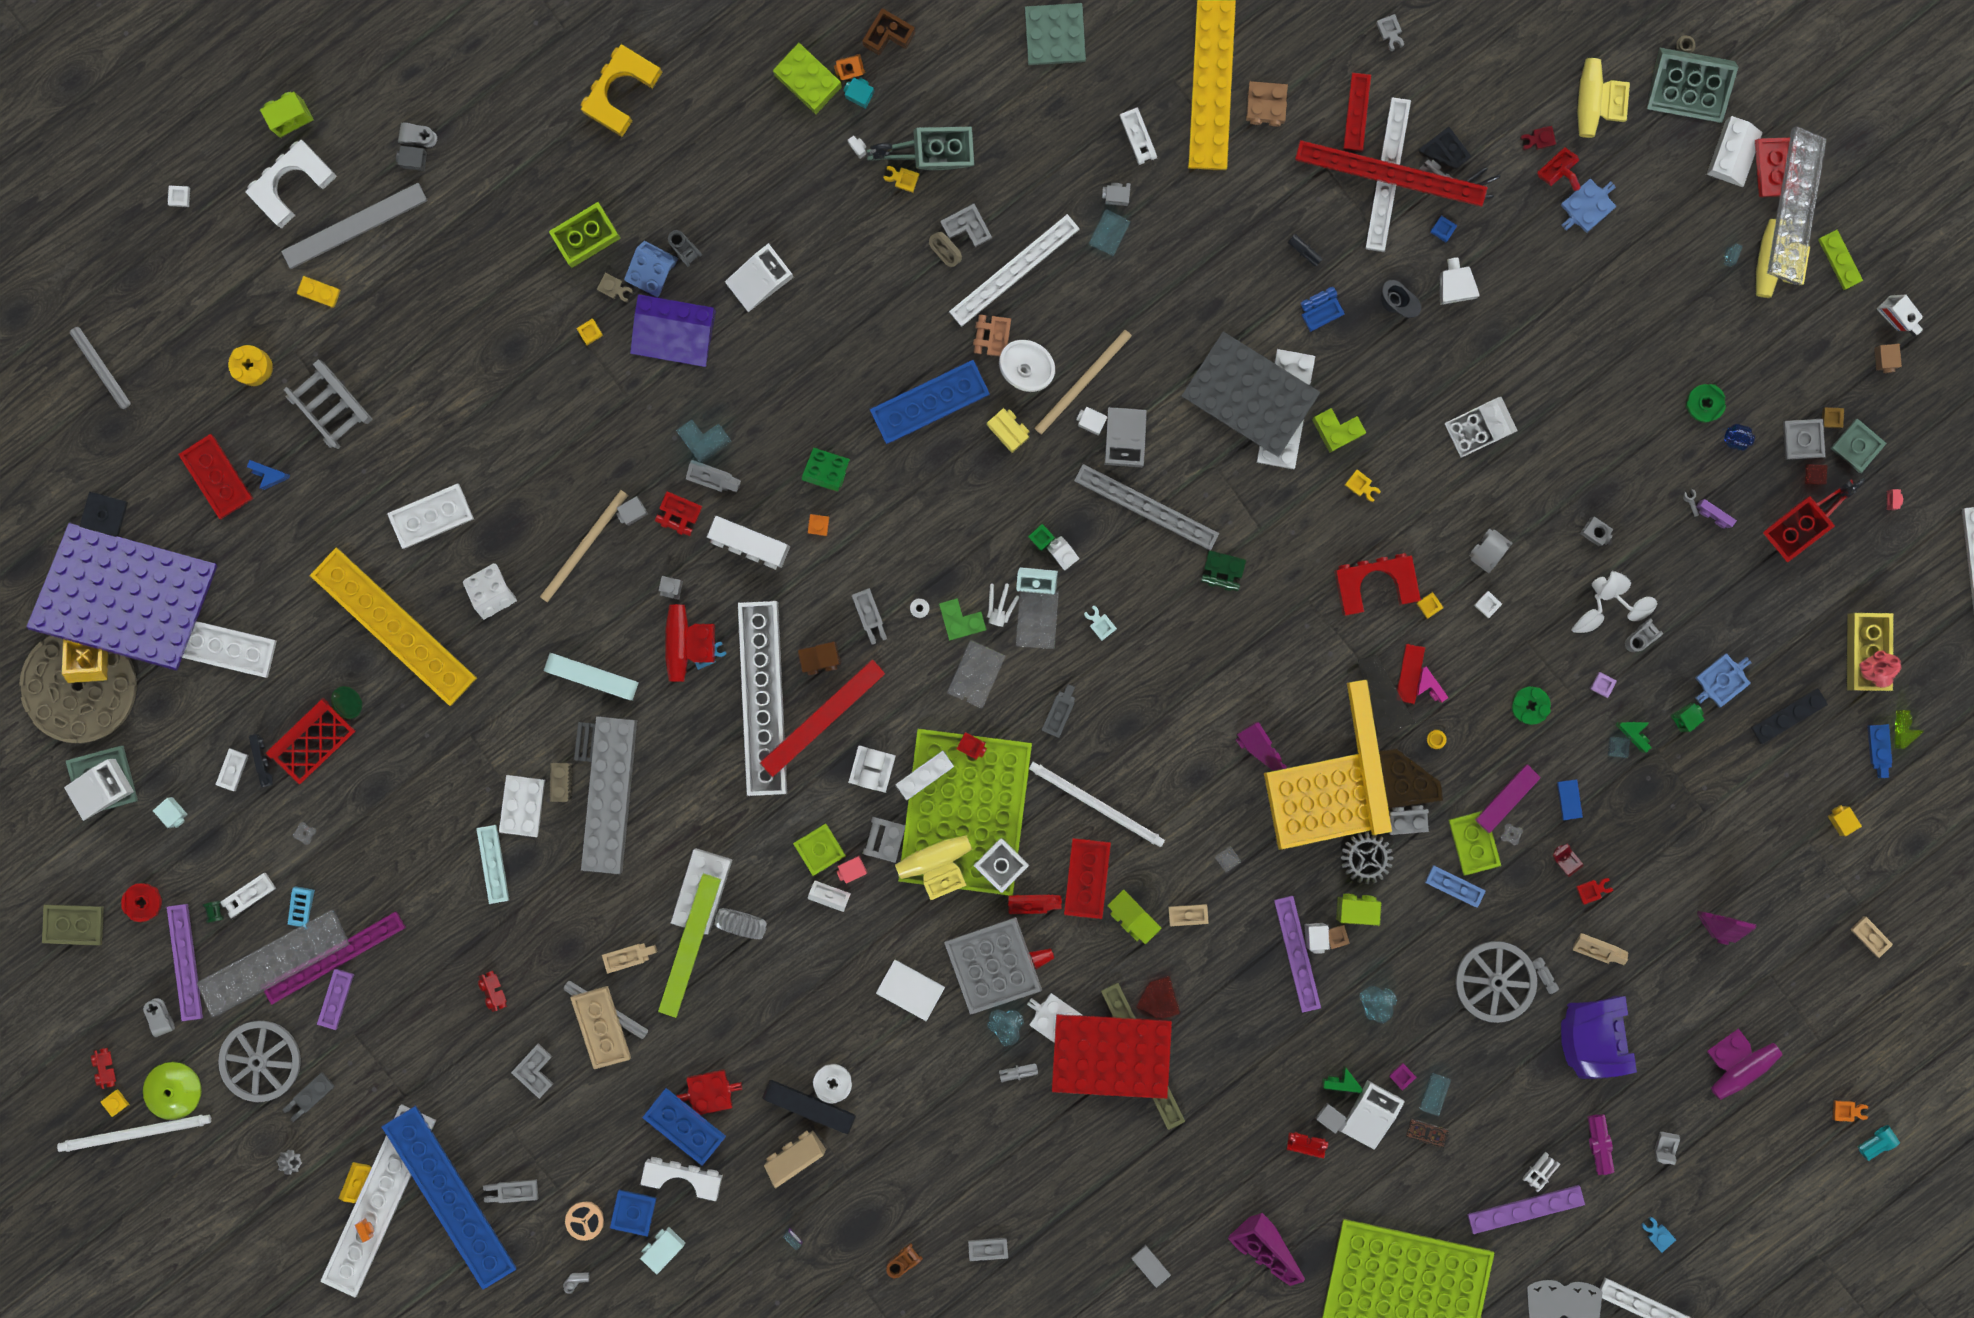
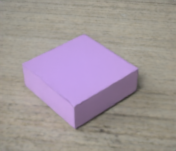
M1598 672L1590 689L1608 698L1617 681Z

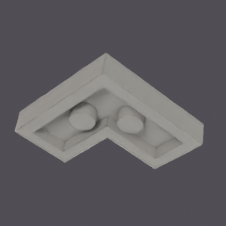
M975 204L940 221L949 239L964 231H967L975 247L992 239Z
M538 1043L511 1073L540 1099L554 1083L540 1071L551 1059L552 1055Z

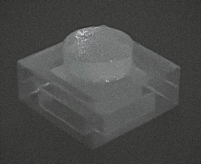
M1231 846L1215 856V859L1226 873L1242 862Z

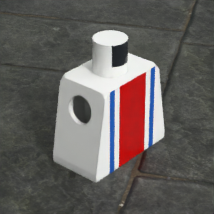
M1891 295L1877 308L1898 331H1909L1914 337L1923 330L1918 324L1922 319V315L1907 295Z

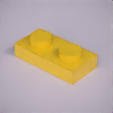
M303 276L297 294L334 308L341 290Z
M353 1162L339 1199L345 1202L356 1203L372 1167Z

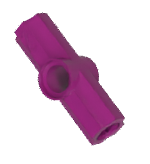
M1591 1115L1587 1117L1591 1136L1589 1144L1594 1155L1597 1174L1607 1175L1614 1173L1611 1154L1613 1146L1607 1131L1605 1115Z

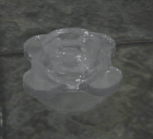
M301 822L293 837L308 845L311 843L312 836L316 834V829L314 827L310 828L305 822Z
M1509 823L1506 824L1501 840L1511 842L1512 845H1518L1521 834H1523L1522 828L1513 827Z

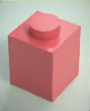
M860 856L838 865L839 870L836 871L841 881L844 880L845 883H849L867 874Z

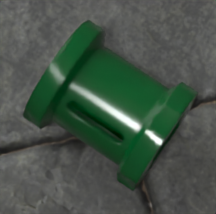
M220 901L203 904L207 914L206 923L224 919L220 913Z

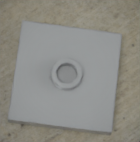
M1823 419L1783 421L1785 460L1825 457Z

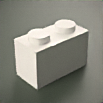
M1324 923L1304 924L1306 948L1313 953H1325V949H1329L1328 925Z

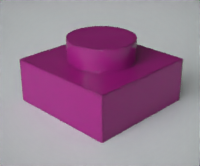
M1401 1063L1388 1075L1402 1091L1417 1078L1404 1063Z

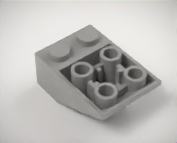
M1108 407L1104 465L1144 466L1146 410Z

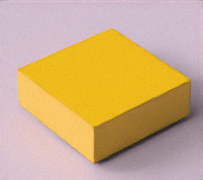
M593 318L576 328L586 345L603 336Z
M1433 592L1416 603L1427 619L1443 609V606Z

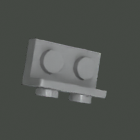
M1423 805L1412 806V810H1404V807L1392 808L1393 811H1389L1392 832H1389V835L1429 832L1427 816L1429 810L1423 809Z

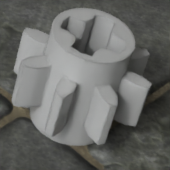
M288 1150L287 1153L281 1152V1156L276 1161L279 1166L278 1170L290 1175L292 1172H298V1168L302 1164L299 1158L300 1154H294V1150Z

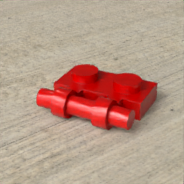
M667 491L659 508L665 511L666 514L664 517L657 515L655 522L661 524L664 528L669 527L676 530L680 535L691 536L693 529L686 527L689 521L696 524L703 506ZM672 515L682 518L681 523L672 521Z

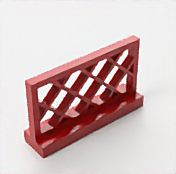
M324 698L266 752L299 785L355 732ZM327 710L333 715V723H322V715ZM318 718H320L319 723H314ZM311 725L319 726V736H308V728ZM322 726H333V736H322ZM336 726H344L349 732L344 737L336 736ZM306 739V749H295V740ZM308 739H319V750H309ZM322 739H333V748L331 750H322ZM283 752H292V763H284L279 756ZM294 752H306V763H294ZM308 752H319V761L317 763H308ZM294 766H305V775L299 778L294 773Z

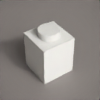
M1086 407L1085 411H1080L1076 420L1080 421L1079 427L1099 436L1107 416Z

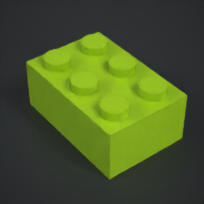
M800 43L773 69L774 76L815 114L842 88L841 82Z
M599 202L549 231L571 268L621 239Z

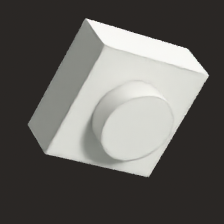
M855 136L848 139L849 145L860 159L866 155V145L860 138L857 140Z
M169 186L168 205L189 207L190 188L185 186Z
M1487 591L1474 606L1487 618H1490L1502 603Z

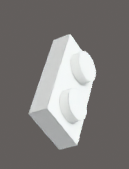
M229 749L216 785L236 791L249 755Z
M814 881L808 899L844 912L851 893Z

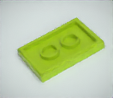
M1482 811L1448 820L1464 876L1501 866L1492 831L1487 833L1475 821Z

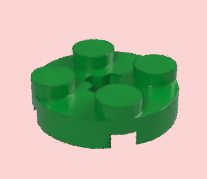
M1699 385L1690 391L1685 406L1692 418L1699 422L1707 423L1718 419L1726 409L1725 395L1716 385ZM1702 399H1709V405L1711 406L1703 407Z
M1529 686L1518 690L1511 703L1513 715L1524 724H1539L1551 712V702L1548 695L1538 687ZM1529 700L1536 704L1533 711L1526 708Z

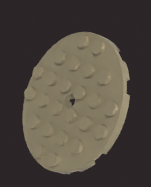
M49 636L42 642L40 641L25 660L20 675L21 701L25 712L29 714L34 725L46 735L68 743L96 741L108 736L119 728L131 712L136 697L137 679L131 659L108 652L107 680L82 682L83 689L77 691L74 688V683H68L62 675L63 639Z

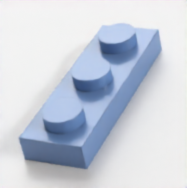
M1432 865L1425 880V883L1478 908L1485 893V890Z

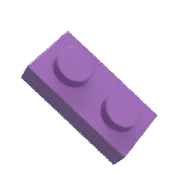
M1705 499L1700 500L1696 505L1700 509V514L1707 518L1712 517L1721 528L1733 527L1737 521Z

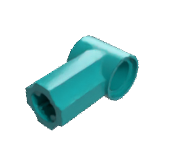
M1886 1125L1879 1128L1873 1137L1857 1147L1862 1156L1869 1161L1883 1151H1889L1897 1147L1900 1141L1890 1126Z

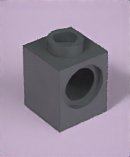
M400 146V151L396 153V162L404 169L425 171L427 152L423 148Z

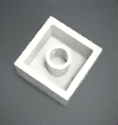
M1001 837L974 866L1002 893L1029 864Z

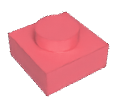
M1888 490L1887 510L1900 509L1903 504L1901 490Z

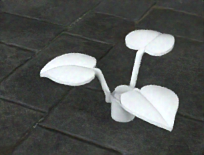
M1612 571L1608 581L1605 577H1599L1592 583V587L1597 593L1595 598L1598 610L1592 609L1585 613L1571 630L1577 633L1593 631L1601 625L1604 616L1601 614L1602 605L1600 599L1609 600L1613 597L1617 598L1630 610L1627 617L1631 621H1640L1648 617L1655 610L1657 601L1653 597H1644L1638 600L1633 607L1629 606L1619 595L1624 594L1630 588L1631 582L1623 574Z

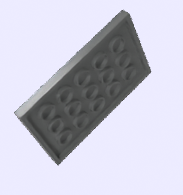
M1223 331L1182 394V397L1279 458L1320 395V392Z

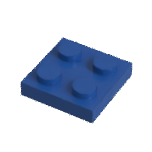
M619 1189L610 1228L648 1237L657 1198Z

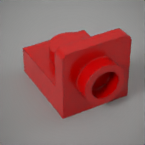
M965 732L957 750L977 760L978 757H983L987 748L984 747L985 742Z

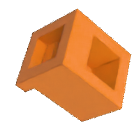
M860 54L839 59L836 61V65H834L836 76H840L841 80L861 76L865 73ZM846 64H851L853 69L848 70Z

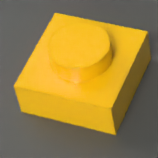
M118 1089L101 1101V1104L111 1117L129 1105Z

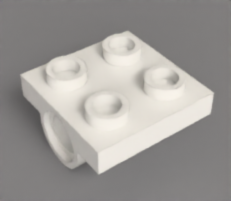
M858 746L848 783L886 793L896 755Z

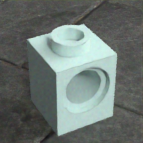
M173 797L166 798L153 810L167 828L179 827L185 821L183 818L188 815Z

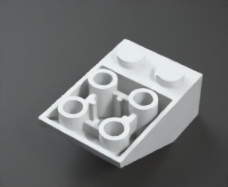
M768 243L732 274L725 283L749 312L794 277Z
M1502 397L1493 399L1445 423L1461 458L1517 431Z
M116 759L105 760L64 787L83 821L134 792Z
M1367 1080L1362 1093H1360L1345 1121L1347 1124L1341 1132L1375 1150L1396 1119L1405 1101Z

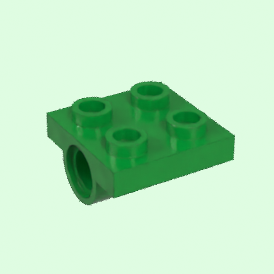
M813 448L802 475V480L838 492L843 484L850 459Z

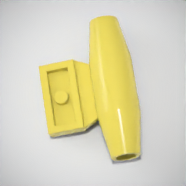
M1588 58L1585 60L1580 79L1577 116L1579 136L1585 138L1595 137L1600 116L1611 121H1627L1630 82L1611 80L1603 84L1601 59Z
M1769 219L1765 229L1756 269V296L1771 298L1778 278L1787 283L1804 284L1810 247L1795 243L1785 245V221Z
M967 835L956 837L917 851L895 866L901 879L924 874L923 883L930 900H933L966 886L960 868L953 861L971 851L972 847Z

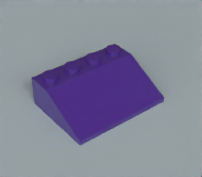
M638 294L630 354L706 367L716 310L712 307Z

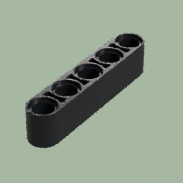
M769 1080L762 1099L845 1134H849L856 1115L774 1080Z

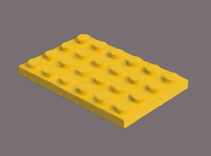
M1359 754L1264 773L1278 849H1286L1371 830Z

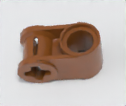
M912 1243L902 1248L898 1254L887 1262L886 1270L891 1278H899L923 1259L912 1248ZM892 1264L900 1266V1270L895 1273L889 1268Z

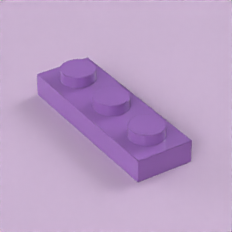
M334 969L317 1025L333 1030L338 1028L354 974Z

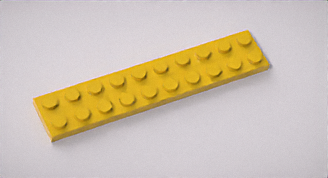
M1197 0L1188 164L1190 169L1227 170L1236 0Z
M335 548L310 575L449 706H452L477 679L474 674L338 548Z

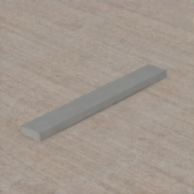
M416 183L281 252L289 268L293 269L428 200L420 184Z
M1085 464L1082 465L1074 482L1208 550L1212 549L1219 535L1218 532Z

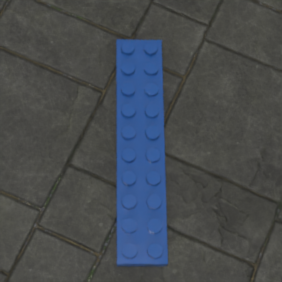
M415 1105L382 1125L385 1134L482 1290L515 1271L517 1267L417 1106Z

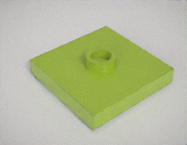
M826 823L793 843L812 876L846 856Z

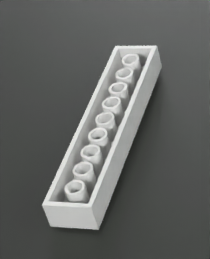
M778 602L738 603L747 796L787 794L786 766L774 777H771L759 763L785 739Z

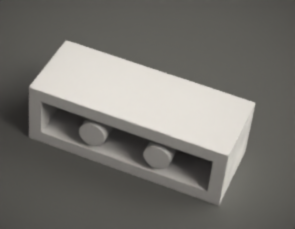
M942 751L898 782L896 786L905 799L908 800L953 768L954 765L945 752Z

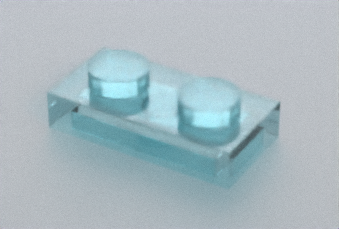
M1431 1073L1420 1110L1437 1116L1440 1115L1451 1082L1450 1078Z

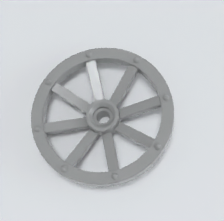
M1491 941L1479 944L1463 957L1456 972L1455 983L1461 1003L1471 1014L1488 1022L1499 1023L1515 1019L1531 1005L1537 990V975L1532 961L1521 949L1506 942ZM1496 948V967L1493 973L1478 954L1485 950ZM1503 949L1513 952L1520 959L1502 974ZM1473 958L1485 971L1488 978L1464 975L1469 962ZM1525 964L1529 975V982L1507 980L1517 969ZM1500 979V985L1496 986L1495 981ZM1463 981L1487 984L1488 986L1468 1000L1464 991ZM1507 987L1528 988L1527 995L1520 1005L1506 989ZM1493 991L1490 1014L1483 1013L1473 1006ZM1502 992L1514 1010L1506 1014L1496 1015L1499 994Z
M252 1021L237 1027L227 1036L220 1049L218 1064L223 1082L231 1092L247 1101L265 1102L281 1096L290 1089L299 1074L301 1058L295 1039L285 1028L269 1021ZM253 1028H261L255 1053L243 1032ZM267 1029L276 1032L283 1038L282 1041L266 1053H263ZM236 1037L249 1055V1058L228 1054L229 1048ZM288 1044L292 1054V1062L269 1060L270 1056ZM256 1059L259 1060V1065L255 1064ZM227 1060L245 1063L248 1066L231 1078L227 1067ZM267 1067L291 1069V1072L286 1082L281 1085ZM253 1071L252 1093L241 1089L236 1083ZM260 1071L277 1089L276 1091L268 1094H258Z

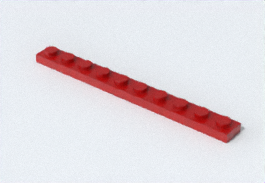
M1301 140L1295 158L1296 161L1480 207L1483 206L1488 188Z

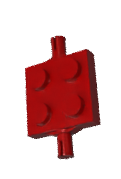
M725 1069L687 1077L688 1093L677 1095V1097L683 1102L690 1101L693 1110L699 1115L731 1109L733 1107L731 1092L742 1090V1083L730 1084L726 1078Z

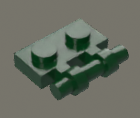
M1209 550L1204 569L1211 571L1210 576L1203 574L1201 582L1208 583V586L1212 587L1214 585L1223 587L1227 591H1238L1240 584L1234 583L1233 579L1234 577L1242 578L1246 560ZM1217 573L1228 575L1227 580L1216 578Z

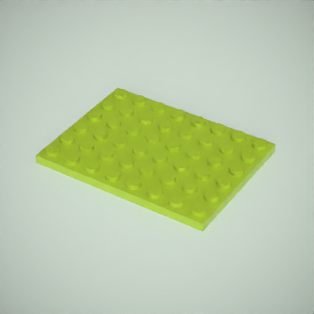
M918 729L912 772L942 751L945 752L954 767L909 798L901 861L913 853L941 841L967 835L972 850L953 861L960 868L966 886L959 889L1013 895L1015 880L1001 893L974 864L1001 837L1018 853L1032 743L974 736L985 742L984 747L987 748L983 757H978L976 760L957 750L964 734ZM924 874L901 879L899 876L898 881L924 885Z
M1343 1219L1322 1318H1481L1494 1252Z

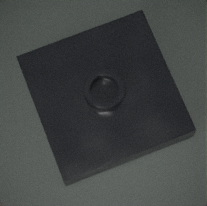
M89 491L79 527L114 537L119 536L128 502Z

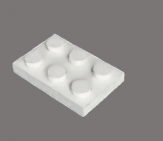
M506 775L499 828L500 833L538 837L546 780Z

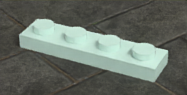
M497 825L477 828L489 904L509 901Z

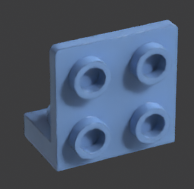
M643 241L635 250L624 280L658 297L669 271L676 265L678 258Z

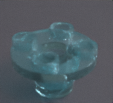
M1370 986L1360 993V998L1366 1010L1365 1015L1369 1020L1374 1019L1379 1023H1385L1392 1018V1006L1396 1005L1397 1001L1396 995L1392 990H1381L1378 987Z
M1002 1010L993 1011L989 1017L990 1021L987 1023L988 1028L997 1035L1003 1046L1007 1047L1017 1043L1020 1038V1027L1024 1024L1022 1015L1015 1010H1008L1007 1012Z

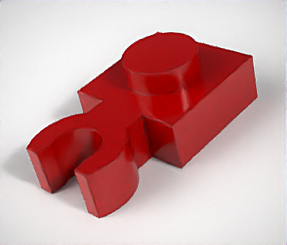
M1609 878L1601 879L1599 884L1595 880H1591L1576 886L1582 904L1585 905L1601 899V892H1612L1613 888H1604V883L1610 881Z

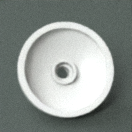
M1017 340L1009 343L1001 352L999 358L1000 370L1004 378L1014 387L1023 391L1035 392L1046 388L1051 383L1055 374L1054 361L1049 352L1041 345L1029 340Z

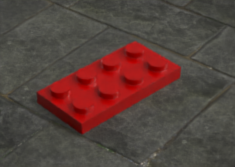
M209 434L178 454L219 519H223L253 499L213 434Z
M1072 838L1064 915L1102 919L1111 842Z

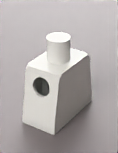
M1459 258L1448 259L1449 270L1440 273V305L1477 299L1479 292L1470 267L1460 268Z

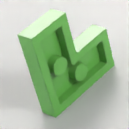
M958 599L939 604L949 641L986 630L982 613L978 612L963 617Z

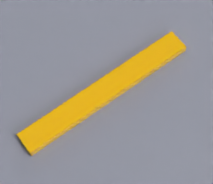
M1367 680L1347 683L1371 832L1372 835L1392 832Z

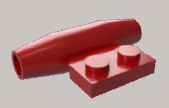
M669 605L665 627V661L669 682H684L688 659L693 662H715V624H694L688 627L685 605Z

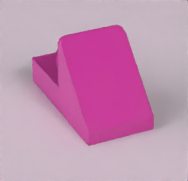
M1426 666L1422 667L1417 695H1420L1429 688L1431 690L1429 694L1434 701L1443 702L1448 699V696Z

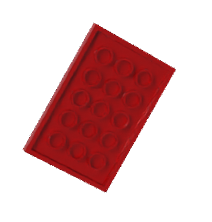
M1056 1014L1052 1092L1167 1099L1172 1021Z

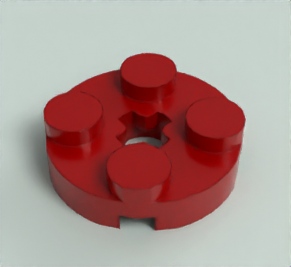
M147 883L132 885L124 892L121 899L123 912L136 922H144L156 917L162 905L159 890ZM141 897H143V899L146 900V904L143 906V908H141L140 904H137V901L140 900Z

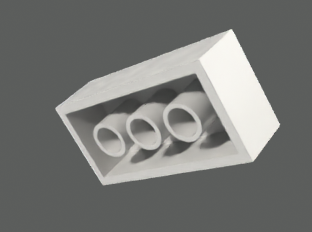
M715 516L707 536L711 539L710 543L721 548L726 545L729 547V551L741 555L742 552L746 553V558L755 562H759V559L765 561V566L775 570L777 566L782 568L790 546L718 516Z
M697 848L693 850L671 924L685 928L702 874L705 873L722 879L704 932L707 935L710 933L732 859Z

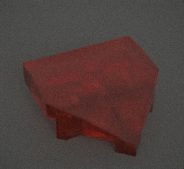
M1170 976L1151 981L1136 1007L1145 1010L1157 1019L1180 1014Z

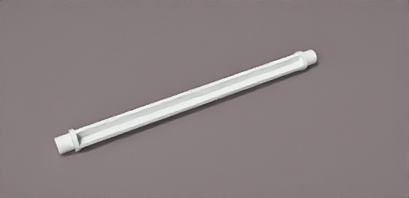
M1032 762L1029 769L1035 772V775H1039L1150 841L1151 844H1156L1159 847L1163 845L1165 840L1159 837V834H1155L1044 768L1041 764L1038 765Z
M199 1115L85 1138L66 1140L63 1143H58L57 1148L59 1152H69L71 1150L204 1126V1124L211 1123V1116Z

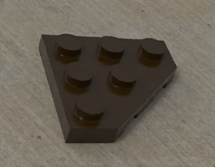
M1398 749L1379 751L1388 808L1443 801L1441 782L1410 760Z

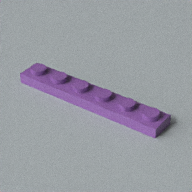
M1288 896L1276 899L1274 903L1301 1011L1303 1013L1319 1009L1321 1006L1294 897Z
M188 904L168 906L167 913L182 1021L201 1019L203 1014Z
M1577 1185L1467 1215L1472 1233L1476 1234L1585 1205L1581 1187Z

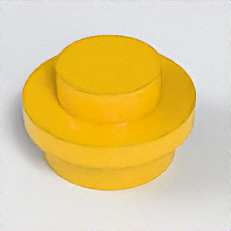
M1433 730L1427 736V743L1433 749H1440L1446 743V736L1440 730Z

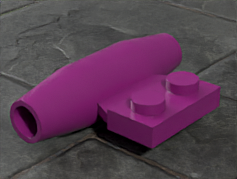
M1736 1029L1706 1051L1718 1067L1726 1070L1711 1087L1712 1092L1719 1100H1722L1742 1090L1766 1073L1783 1055L1774 1043H1771L1752 1053L1750 1043L1742 1032Z

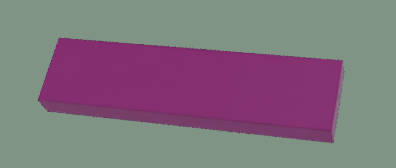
M1525 764L1476 817L1475 821L1487 833H1491L1541 777L1528 764Z

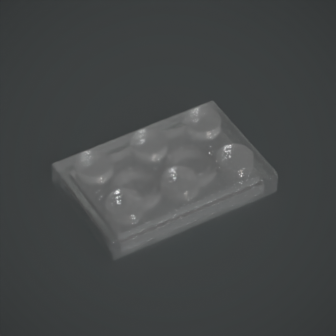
M1020 590L1016 646L1054 649L1059 592L1055 591L1052 595L1051 593L1044 594L1043 592L1041 594L1040 592L1036 593V591L1029 593V591L1022 592Z

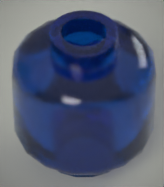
M1733 424L1731 427H1728L1724 436V441L1727 442L1729 448L1741 451L1752 446L1755 440L1752 429L1749 426Z

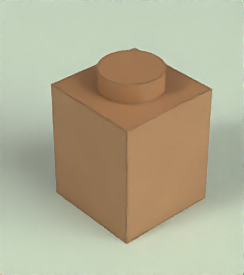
M1900 344L1880 345L1874 348L1876 371L1883 370V373H1893L1895 369L1902 367Z

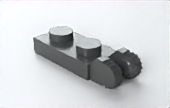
M323 1072L320 1073L293 1098V1101L283 1109V1112H289L297 1104L301 1110L296 1112L291 1118L292 1122L296 1121L303 1113L308 1112L328 1094L335 1085Z

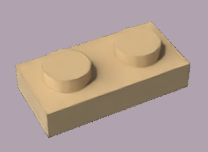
M1207 904L1168 907L1170 926L1209 924Z
M1865 916L1850 929L1878 958L1893 945Z

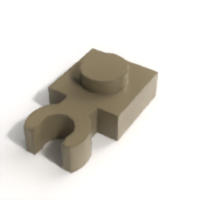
M607 273L604 274L597 288L599 292L613 299L619 295L620 299L624 302L629 301L627 298H624L625 292L633 294L631 288H622L623 282Z

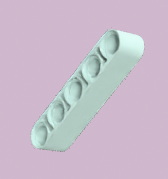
M549 653L544 668L545 672L632 701L639 683L553 653Z

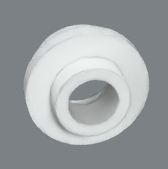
M916 599L911 603L910 611L917 618L925 617L929 612V604L924 599ZM922 605L923 611L918 612L916 606Z

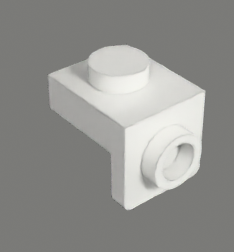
M1062 536L1054 539L1047 547L1064 571L1079 560V557Z

